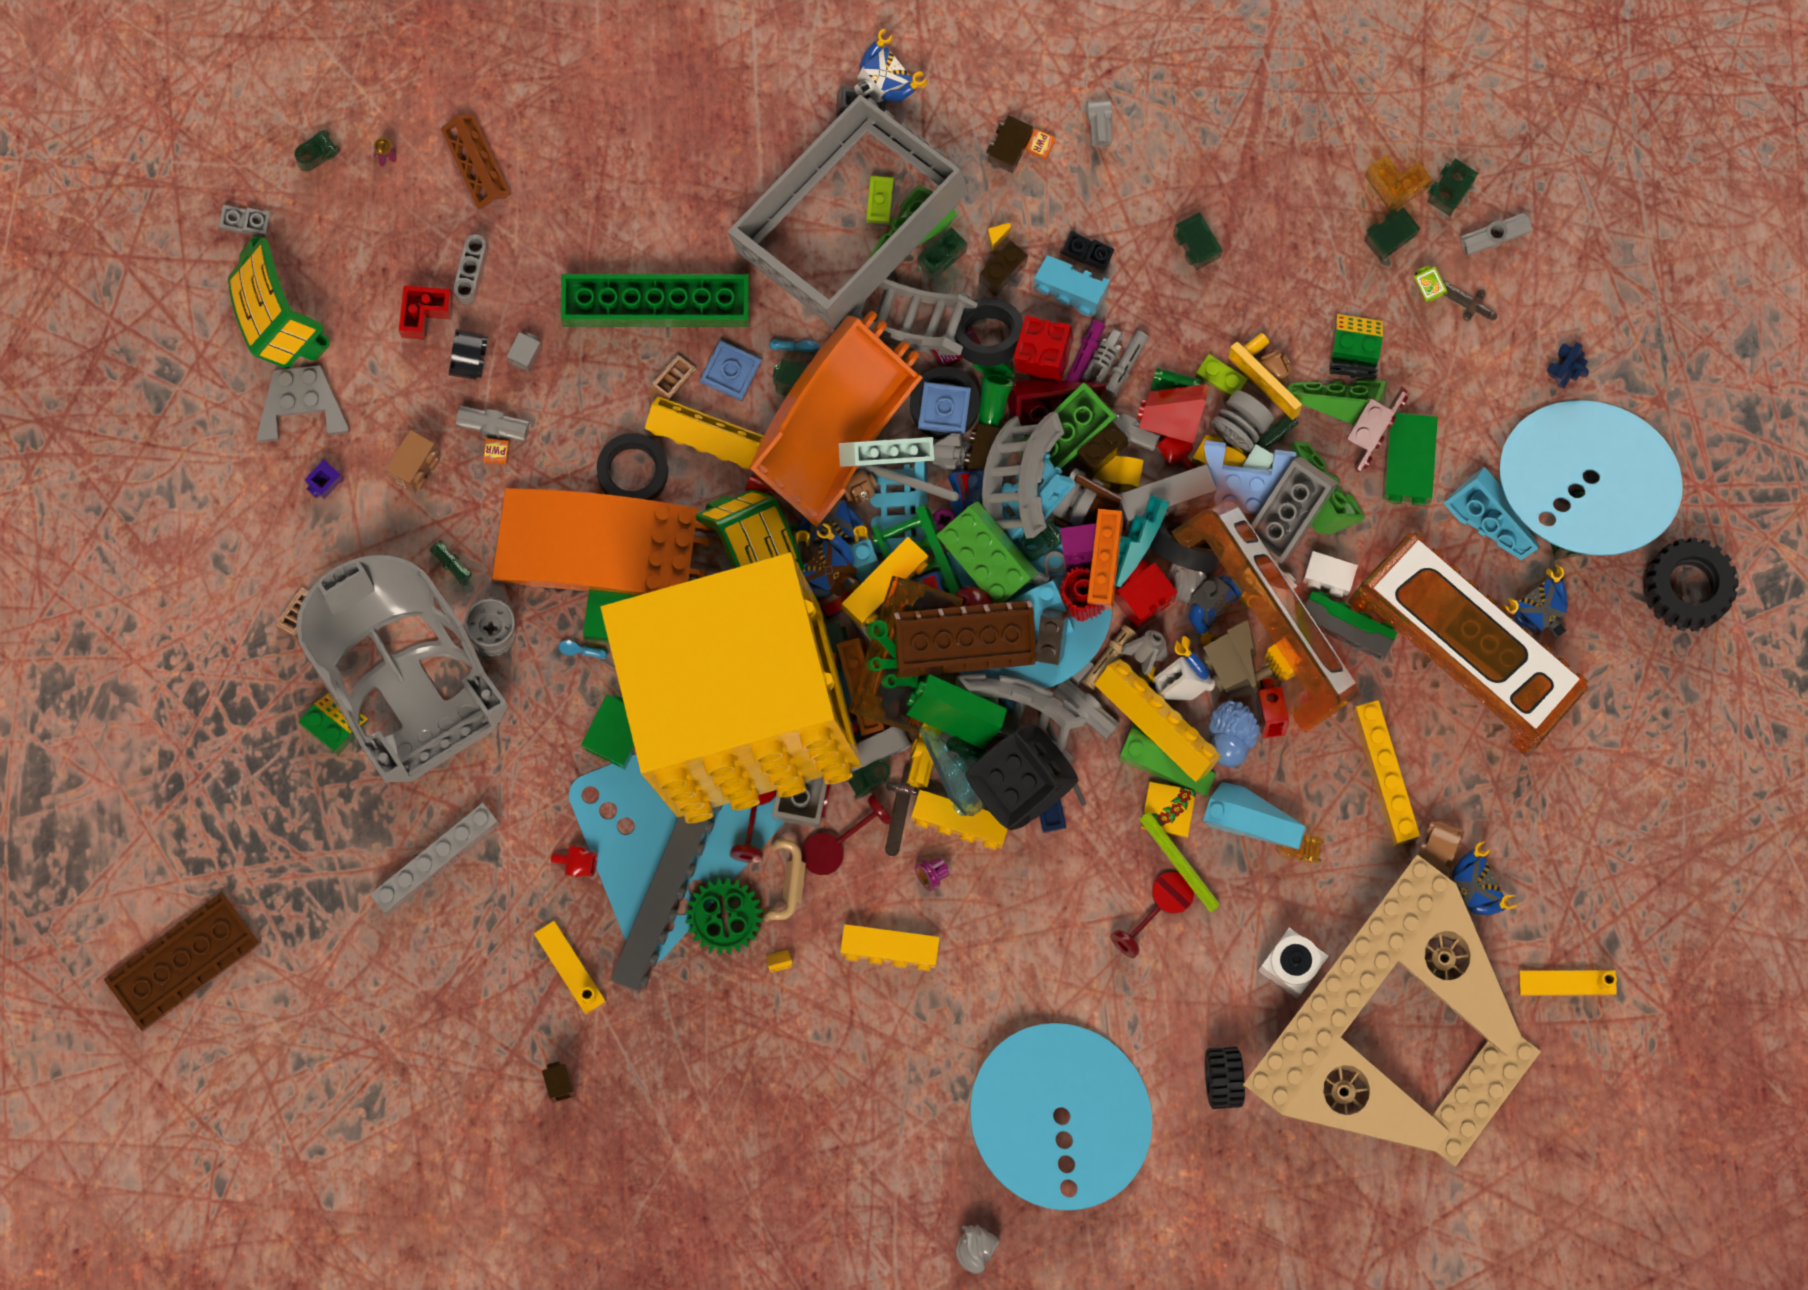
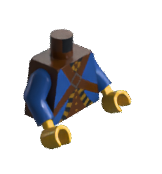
M824 523L822 525L828 529V534L823 535L817 530V535L823 539L828 538L829 541H823L802 573L816 598H828L832 594L840 596L844 590L852 594L859 587V582L853 579L857 568L853 565L854 556L851 547L840 536L831 533L830 525Z

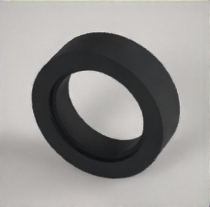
M982 298L974 300V302L978 303L977 307L964 308L954 337L956 339L955 342L963 346L960 356L980 366H995L1011 360L1014 357L1023 325L1020 313L1014 306L1000 299ZM991 318L1004 322L1009 327L1011 333L1002 343L984 346L972 342L967 337L966 330L977 320Z
M947 366L936 367L921 375L923 378L910 394V413L916 426L918 427L924 382H947L956 386L971 388L965 433L969 431L977 420L980 407V394L973 379L960 369ZM920 429L926 435L936 439H942L951 434Z
M627 433L613 438L603 447L597 460V475L600 486L606 495L653 501L661 494L667 483L668 465L662 448L653 439L642 434ZM628 449H638L646 452L656 465L652 481L645 488L637 491H627L619 488L614 484L609 473L613 459L619 453Z
M1162 522L1150 545L1152 550L1165 560L1199 572L1216 571L1225 549L1217 539L1209 534L1174 522Z

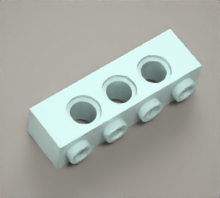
M933 437L839 443L840 467L934 461Z

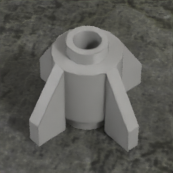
M951 433L934 443V461H932L934 465L941 467L950 474L965 471L963 463L965 452L970 447V443L962 442L961 434Z
M1155 630L1141 631L1138 634L1139 639L1125 644L1121 649V654L1131 656L1134 654L1136 660L1143 663V675H1148L1151 672L1155 660L1163 662L1167 658L1166 641L1162 634Z

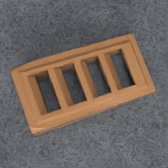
M677 355L650 385L648 394L654 399L659 396L671 401L695 372L696 368ZM677 365L686 373L682 374L679 370L675 368V366ZM669 373H672L674 376H676V377H677L678 379H680V380L677 381L675 378H673L671 375H669ZM664 380L667 381L669 384H671V385L673 386V388H671L670 386H668V385H667L666 383H664L663 381H664Z
M302 587L275 625L277 629L297 640V626L294 628L286 623L290 620L297 624V619L291 615L293 612L299 613V609L296 607L298 604L301 606L303 602L301 598L303 596L306 597L309 592Z

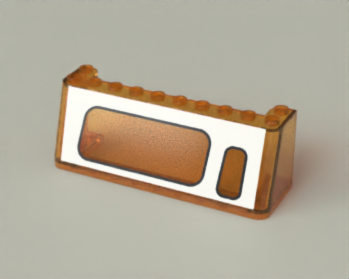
M1224 501L1203 510L1171 531L1172 536L1184 547H1199L1205 542L1209 544L1312 698L1291 713L1303 733H1306L1356 699L1359 693L1357 683L1236 503Z
M1407 533L1355 589L1348 603L1358 612L1369 614L1374 609L1510 727L1516 735L1509 743L1528 758L1589 689L1587 679L1583 675L1575 674L1570 670V665L1564 659L1555 657L1547 644L1544 642L1539 643L1533 638V633L1527 627L1519 626L1511 613L1506 610L1503 612L1497 607V602L1491 596L1482 594L1474 581L1466 580L1460 575L1461 571L1455 565L1446 563L1442 559V554L1438 550L1430 549L1424 544L1425 540L1419 534Z

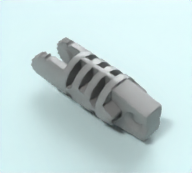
M1113 329L1108 339L1103 338L1082 376V380L1087 382L1094 370L1097 369L1100 373L1095 383H1103L1122 348L1119 345L1122 339L1121 332Z

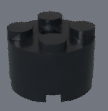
M455 329L448 375L473 380L482 378L484 359H480V355L485 356L488 337L483 336L482 333Z

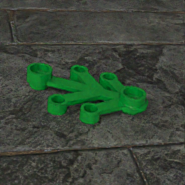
M882 620L869 622L866 627L867 635L873 640H878L894 659L870 657L866 663L868 670L897 669L895 644L887 636L888 627L886 623ZM874 660H875L876 663H877L876 668H874V666H873ZM885 674L881 679V683L885 688L910 686L915 692L918 677L923 682L928 675L897 678L894 674ZM889 677L891 678V681H892L890 685L888 684V678H889Z

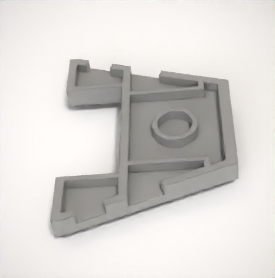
M320 366L273 371L257 433L258 443L279 441L277 417L325 412L328 435L349 433V428Z

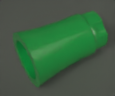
M984 374L982 376V390L978 412L979 423L996 428L1000 426L1009 394L1014 385L1013 380L998 374Z

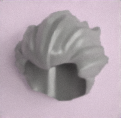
M1173 563L1165 574L1178 592L1176 597L1185 604L1191 603L1192 595L1212 575L1209 572L1194 571Z
M979 1224L975 1225V1227L963 1225L961 1229L965 1233L958 1240L955 1249L958 1264L965 1271L974 1274L982 1273L985 1269L984 1264L990 1261L994 1250L999 1245V1238L987 1232L985 1228H980Z

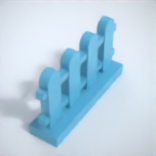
M1046 452L1043 458L1045 465L1042 478L1044 481L1041 485L1038 483L1037 497H1041L1044 520L1076 485L1072 478L1060 475L1062 473L1060 468H1054L1048 459L1051 456L1049 452ZM1015 475L1018 480L1015 485L1010 483L1003 485L1002 493L1018 491L1019 475ZM1018 501L1002 502L1004 520L1021 518ZM1008 505H1010L1015 513L1013 518L1006 511ZM1023 528L1007 529L1005 532L1019 550L1029 539L1026 538Z
M924 461L915 462V469H911L910 464L904 465V469L892 470L928 483V467ZM872 474L877 486H881V493H876L870 499V502L874 508L881 509V516H876L871 520V527L881 525L884 531L914 518L915 514H911V507L917 508L922 505H928L927 492L916 488L915 491L911 492L910 486ZM887 485H904V492L887 493ZM905 507V515L888 516V508ZM917 526L905 531V538H889L887 541L893 552L907 537L916 543L924 539L923 537L926 534L923 527ZM912 530H916V537H912ZM873 541L872 546L875 554H882V559H885L880 545L876 546ZM923 549L929 558V549Z

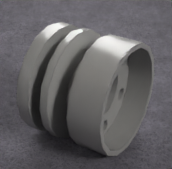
M1236 390L1226 402L1228 410L1221 409L1218 412V416L1214 417L1211 421V425L1229 444L1242 449L1244 452H1250L1254 447L1253 443L1259 441L1260 437L1257 432L1265 433L1274 421V417L1257 399L1245 392Z
M484 599L473 604L468 610L465 618V628L476 653L486 657H497L506 653L512 647L516 637L514 615L509 606L499 600ZM489 628H494L492 635H488Z

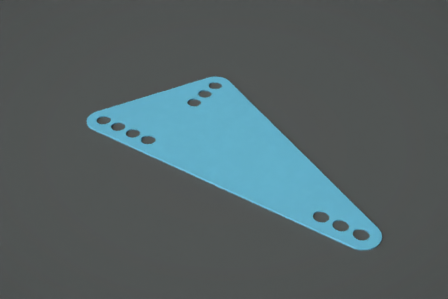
M874 660V662H873L874 668H876V666H877V663H876L875 660ZM844 671L838 673L845 703L848 707L852 703ZM874 671L885 710L905 686L899 689L897 687L885 688L878 681L877 674L879 671ZM850 719V722L859 725L857 720ZM860 729L859 733L854 736L856 742L862 736ZM636 754L632 755L625 770L614 764L607 765L580 776L573 782L569 790V800L589 851L597 853L596 868L626 942L678 821L677 816L641 774ZM589 786L595 787L599 791V798L593 804L585 803L581 796L582 791ZM775 798L765 805L757 806L751 845L762 849L785 823L773 820L772 818ZM605 802H611L617 807V813L612 819H604L599 813L600 806ZM728 803L722 806L719 813L715 812L713 821H715L714 828L710 835L706 834L703 841L706 843L701 857L697 855L694 862L697 865L692 878L687 879L685 887H687L685 899L696 901L688 890L689 884L692 881H703L707 889L709 888V880L713 885H717V878H720L722 884L726 883L727 878H730V882H732L748 863L735 860L729 854L732 846L745 844L751 808L732 810L731 804ZM625 817L632 819L635 824L634 831L628 835L621 834L617 829L618 821ZM714 901L706 902L704 910L706 911ZM677 914L673 930L669 932L665 944H660L657 953L660 955L657 962L665 958L693 926L685 923L686 920L692 918L691 916Z

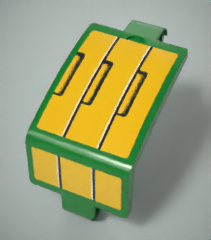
M755 490L747 491L734 498L723 496L707 503L706 510L695 515L698 522L716 529L733 569L791 552L800 570L803 572L804 566L781 508L773 496Z

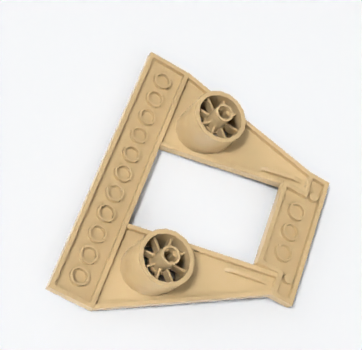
M1416 855L1242 1086L1281 1116L1435 1152L1453 1167H1456L1541 1051L1521 1037L1457 884L1419 855ZM1438 937L1439 948L1434 950L1427 944L1429 940ZM1442 938L1454 941L1453 945L1450 948L1443 947ZM1456 944L1462 949L1464 955L1455 956L1452 949ZM1425 949L1433 954L1431 959L1425 960ZM1441 956H1444L1446 958V963H1443L1440 960ZM1465 958V967L1461 971L1455 966L1456 959ZM1397 962L1487 1040L1432 1116L1341 1038ZM1426 963L1431 964L1434 969L1432 972L1428 969ZM1452 968L1461 976L1457 979L1448 980L1447 970ZM1436 971H1443L1444 980L1436 977L1434 973ZM1338 1070L1339 1081L1334 1084L1327 1076L1330 1072ZM1342 1070L1355 1074L1350 1082L1343 1080ZM1356 1077L1362 1081L1364 1089L1355 1090L1352 1083ZM1324 1082L1332 1087L1331 1093H1323ZM1341 1089L1346 1090V1097L1340 1095L1339 1091ZM1365 1092L1363 1105L1354 1099L1356 1093ZM1327 1096H1331V1099L1334 1101L1331 1107L1325 1100ZM1350 1102L1360 1108L1357 1113L1348 1115L1347 1104ZM1336 1104L1343 1105L1344 1114H1339L1332 1109Z

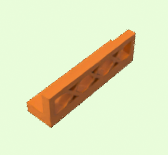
M1098 509L1087 603L1104 605L1105 609L1113 610L1123 514L1122 511Z

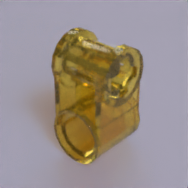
M1303 836L1300 850L1294 849L1292 852H1288L1282 845L1277 844L1276 851L1283 858L1320 864L1321 844L1324 843V839L1314 836Z

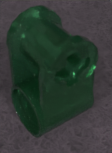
M327 130L320 131L296 148L295 159L301 170L311 171L325 161L334 158L340 152V147L333 143ZM305 154L312 156L307 161L301 160V157Z
M1051 518L1045 519L1047 528L1034 538H1026L1025 535L1021 538V552L1028 561H1036L1050 550L1062 544L1061 533L1053 525L1054 521ZM1031 544L1037 546L1033 550H1029L1026 548L1028 545Z
M877 760L864 768L852 772L853 777L845 782H849L855 793L854 798L857 800L886 784L891 777L890 767L886 762ZM876 768H885L887 770L886 775L883 778L875 777L873 772Z

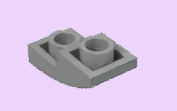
M223 205L218 229L265 236L270 212L248 207L245 210Z

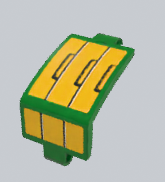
M253 237L241 250L239 264L228 276L229 293L234 314L249 351L257 358L289 369L300 356L312 361L318 360L330 346L328 337L321 333L323 325L291 310L276 273L268 240L263 237L261 239L260 237Z

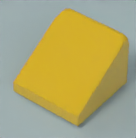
M1010 223L988 229L987 237L992 251L1010 234Z
M788 950L766 956L769 972L771 973L789 969L793 966Z

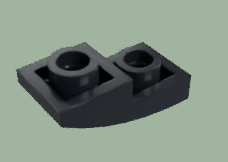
M1070 231L1060 253L1089 266L1106 270L1115 249L1095 239L1091 241Z

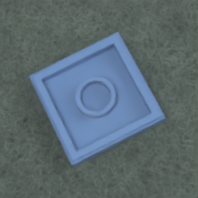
M720 340L700 379V383L742 402L762 363V359Z
M924 382L918 429L965 435L971 388Z

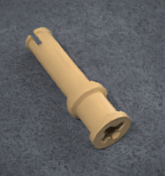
M1121 626L1122 630L1116 638L1108 642L1109 648L1081 681L1090 690L1093 691L1095 689V682L1109 664L1118 660L1119 657L1126 655L1121 654V649L1124 645L1140 638L1128 626Z

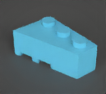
M1047 255L1034 278L1033 285L1040 293L1044 295L1049 293L1057 297L1056 300L1066 306L1070 304L1076 307L1077 311L1082 315L1095 317L1108 293L1110 280L1104 278L1101 282L1092 278L1091 272L1085 270L1082 274L1074 270L1073 265Z

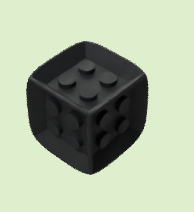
M1036 725L1021 727L1005 737L976 761L965 774L968 783L994 818L1008 830L1024 827L1030 821L1042 815L1064 797L1079 781L1075 770L1050 737Z

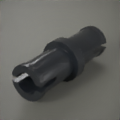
M1331 359L1329 374L1347 375L1353 379L1356 377L1377 378V364L1358 363L1357 360L1346 362Z

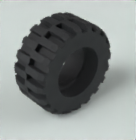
M1690 537L1687 541L1682 538L1676 540L1673 544L1669 543L1653 558L1646 569L1647 573L1643 579V583L1646 584V587L1643 589L1644 597L1649 598L1646 604L1649 609L1654 608L1656 611L1654 616L1658 620L1661 617L1665 619V625L1670 628L1676 625L1677 630L1685 631L1689 628L1691 632L1698 631L1702 627L1704 629L1708 628L1732 607V602L1736 599L1737 592L1735 589L1739 586V580L1734 577L1737 573L1736 567L1730 566L1729 562L1732 559L1728 554L1723 556L1720 553L1721 547L1718 545L1714 548L1709 546L1711 541L1703 539L1701 542H1698L1697 538ZM1680 565H1691L1703 571L1711 585V594L1707 601L1694 605L1680 600L1670 585L1672 571Z

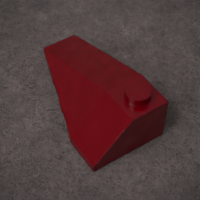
M1040 380L1014 382L1007 401L1010 419L1018 416L1021 426L1039 424L1046 415L1053 412L1083 383H1086L1105 403L1106 384Z

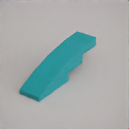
M1150 494L1143 517L1135 515L1128 537L1121 536L1115 586H1122L1149 549L1161 526L1170 502Z

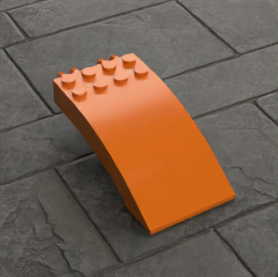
M874 311L869 312L862 321L856 317L846 316L790 390L771 421L749 466L750 470L815 527L821 523L846 492L845 488L858 467H840L839 443L875 441L893 414L923 378L911 368L919 356L916 350L911 351L904 360L901 359L909 348L910 344L908 342H901L892 351L879 339V336L887 326L884 320L878 322L871 331L868 329L877 317Z
M505 488L492 581L536 588L545 587L588 592L591 589L642 595L688 582L689 576L696 578L706 577V571L690 568L693 545L710 546L711 540L694 537L695 531L710 533L713 528L696 522L695 515L698 512V508L597 493Z

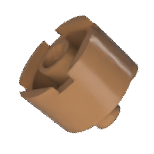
M1431 821L1426 837L1428 843H1422L1418 855L1442 874L1448 876L1460 847L1459 842L1463 838L1465 831L1440 821Z

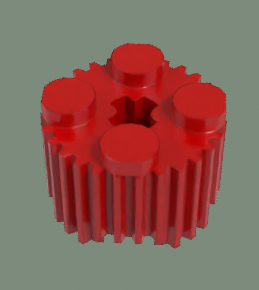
M1075 567V570L1071 569V572H1067V576L1063 578L1064 582H1061L1060 596L1065 609L1071 614V617L1081 622L1087 621L1088 618L1092 620L1094 616L1098 617L1097 614L1101 615V611H1105V606L1087 603L1091 570Z

